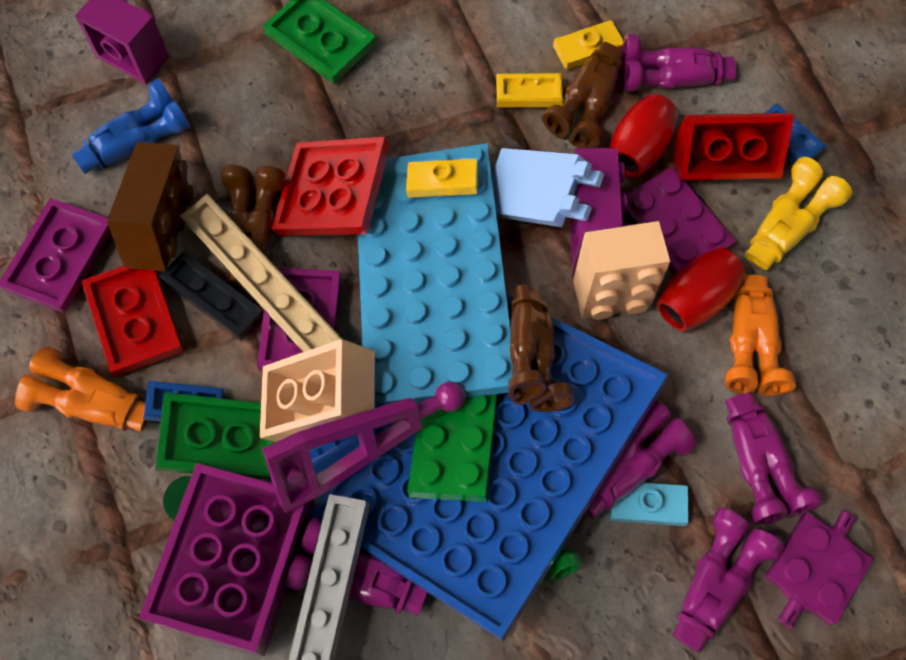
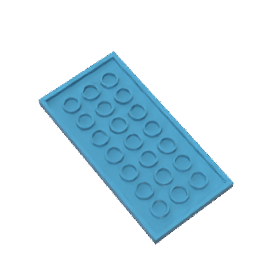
M488 144L388 158L368 234H358L363 347L375 351V408L410 397L418 404L434 396L439 385L446 381L459 383L464 388L466 398L508 393V382L512 377L513 367L510 358V318ZM477 158V194L408 198L406 193L408 162Z

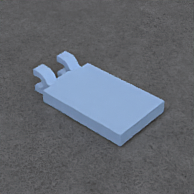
M502 148L492 172L497 217L557 227L563 226L566 217L587 221L592 207L586 204H579V198L574 196L578 184L600 187L604 173L591 170L592 164L586 162L578 154Z

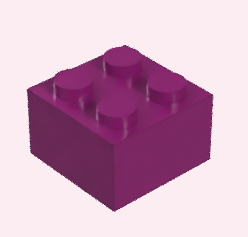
M89 0L75 15L95 57L144 84L148 83L169 58L164 46V39L157 28L156 19L145 8L139 9L129 4L126 0Z

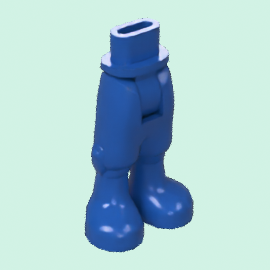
M158 78L148 85L150 100L138 110L127 111L103 124L88 137L89 144L86 140H83L81 142L84 146L71 153L84 174L97 167L103 170L109 165L130 157L136 142L156 143L158 139L171 134L182 133L191 128L185 115L177 103L172 100Z

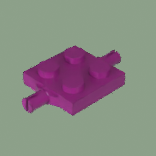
M842 510L833 527L826 526L808 512L802 514L784 542L785 548L782 554L776 560H773L765 573L764 578L779 588L785 598L788 599V603L777 618L780 623H784L785 627L793 629L802 611L815 614L828 625L837 624L871 565L873 559L855 547L846 537L857 520L854 515L850 516V512Z

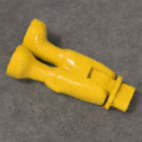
M800 157L791 169L792 185L789 191L773 201L772 209L763 220L757 234L749 241L751 246L746 251L745 257L765 271L774 262L780 263L786 253L793 249L808 233L816 230L820 216L826 210L840 207L848 202L853 194L849 183L838 176L826 178L805 208L800 209V203L815 189L823 177V169L819 163L809 157Z

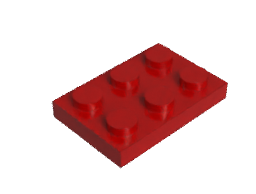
M120 266L81 280L110 373L114 378L184 352L156 270L133 269Z

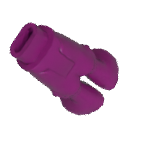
M626 34L622 46L624 56L621 60L623 63L621 70L624 71L622 77L624 91L634 92L643 87L651 86L671 89L708 84L719 85L721 80H735L736 67L734 57H722L721 52L713 54V51L690 47H669L658 51H650L642 48L638 35Z
M749 392L725 400L730 414L726 420L731 427L733 442L741 465L740 473L753 491L755 505L751 509V515L754 524H772L780 521L785 516L793 518L824 504L825 501L816 488H802L793 474L794 465L792 457L787 452L774 423L764 413L763 405H757L753 393ZM769 474L775 479L782 500L776 497L769 482Z
M654 402L586 510L590 517L596 518L604 509L610 510L615 503L628 496L648 477L655 476L663 459L672 452L679 456H686L696 448L697 443L691 431L680 419L675 418L649 447L641 449L643 441L654 431L662 428L670 418V411L660 402Z
M718 508L712 522L716 536L711 550L706 552L697 561V571L685 596L681 610L682 613L679 612L676 615L679 623L672 633V637L697 653L701 652L708 639L714 640L715 632L730 617L741 598L748 594L751 585V575L760 562L776 560L785 548L784 544L773 535L759 529H753L747 535L734 565L727 569V559L747 532L749 523L740 515L725 508Z
M313 517L309 522L302 539L301 552L314 556L322 519ZM360 549L348 600L379 608L395 609V612L398 614L403 609L419 616L427 592L380 560ZM298 553L289 568L285 587L297 591L307 587L313 560Z

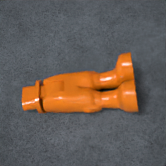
M745 275L735 294L733 331L729 338L731 351L735 358L734 366L725 372V388L736 394L753 393L758 387V394L760 396H776L789 393L796 388V378L792 371L779 367L778 356L781 351L782 342L779 336L778 315L773 299V290L768 288L766 276ZM754 351L759 356V377L753 368Z
M47 345L42 347L31 359L29 364L30 372L43 379H54L70 386L71 389L61 390L27 374L19 382L15 405L16 408L25 412H34L42 404L55 407L60 413L66 415L67 418L77 417L103 426L118 427L123 431L131 428L143 432L149 421L143 420L145 402L141 401L139 394L130 393L114 382L97 375L93 369L69 366L62 361V354L59 350Z

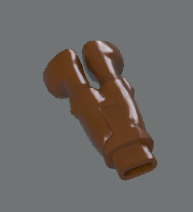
M602 42L599 49L592 52L572 84L566 87L563 105L554 104L544 113L542 121L551 134L557 138H565L578 109L584 106V113L572 131L569 142L578 148H596L599 146L603 137V130L597 124V121L609 110V101L615 89L619 72L623 67L621 60L624 56V51L608 42Z
M240 165L224 166L221 169V182L232 194V207L228 210L227 216L265 255L274 221V212L272 210L274 198L283 189L286 174L283 170L274 166H261L256 169V205L254 210L250 212L249 203L254 186L252 173ZM230 273L229 282L232 284H240V282Z
M519 285L515 289L516 298L512 300L510 358L513 367L512 377L508 382L509 397L517 405L529 403V408L532 411H561L573 404L574 394L572 386L568 383L553 381L551 370L555 359L554 330L551 317L547 312V304L541 300V293L538 290L527 285Z

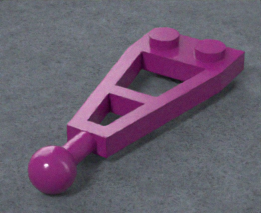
M446 381L439 385L434 396L418 404L410 397L299 431L263 448V455L279 504L286 513L321 496L422 429L421 419L441 409L447 412L459 410L466 399L464 388L459 383ZM398 421L377 436H374L373 429ZM358 434L360 447L317 475L315 474L309 449Z

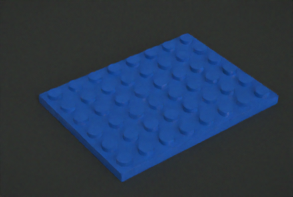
M507 295L509 318L511 323V304L512 300L515 298ZM551 317L554 330L555 359L551 374L553 381L566 382L572 386L574 402L571 406L561 411L536 412L529 408V403L523 405L513 403L509 393L498 394L487 502L410 498L407 490L416 433H414L322 494L309 512L312 518L316 517L323 520L329 494L369 502L371 505L360 549L380 560L401 576L503 642L668 381V374ZM398 421L373 429L374 436H377Z

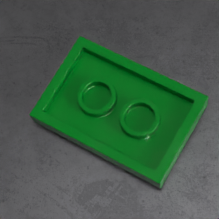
M290 0L262 26L266 36L333 84L339 81L377 44L374 34L325 0Z
M164 393L155 470L192 474L196 463L257 480L271 481L272 479L262 449L276 442L260 438L261 403Z
M498 394L467 397L463 406L457 411L447 412L441 409L421 419L422 429L417 431L415 436L407 490L410 498L487 502Z

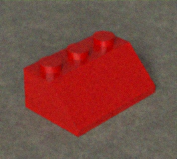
M794 114L687 115L677 129L673 162L680 180L782 178Z

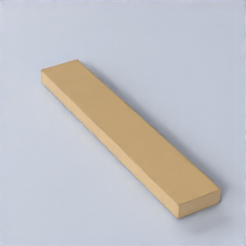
M208 194L180 215L189 228L302 352L342 339Z

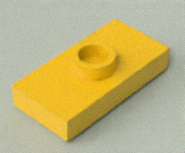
M609 20L554 39L553 47L564 68L568 70L585 64L592 52L599 49L602 42H608L622 49L623 39L613 21Z
M497 74V108L550 107L554 104L562 106V74Z
M477 158L408 162L406 181L408 198L477 194Z

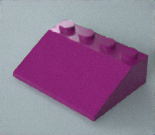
M196 463L138 619L264 657L287 589L285 587V580L289 568L299 552L310 518L309 512L314 505L312 500L285 513L279 504L272 483Z

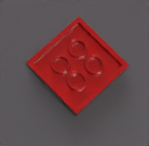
M385 137L296 143L271 230L277 236L368 234L390 148L388 140Z

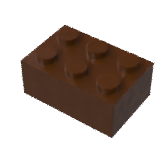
M136 142L107 219L124 268L166 271L170 257L174 258L176 255V238L178 232L183 231L185 227V222L180 215L185 212L187 205L192 204L194 195L193 186L188 184L187 162L182 160L178 145Z

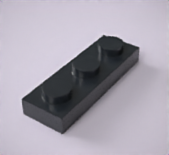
M184 251L159 276L164 284L240 341L263 318L264 313L261 308Z

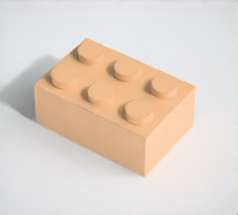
M659 221L585 232L573 279L582 319L592 317L594 320H602L611 317L615 313L639 314L651 308L670 263Z
M340 339L263 366L261 439L278 442L299 431L375 408V351Z

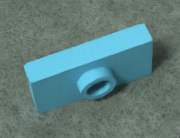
M642 483L628 496L614 504L609 511V521L686 526L688 524V486Z

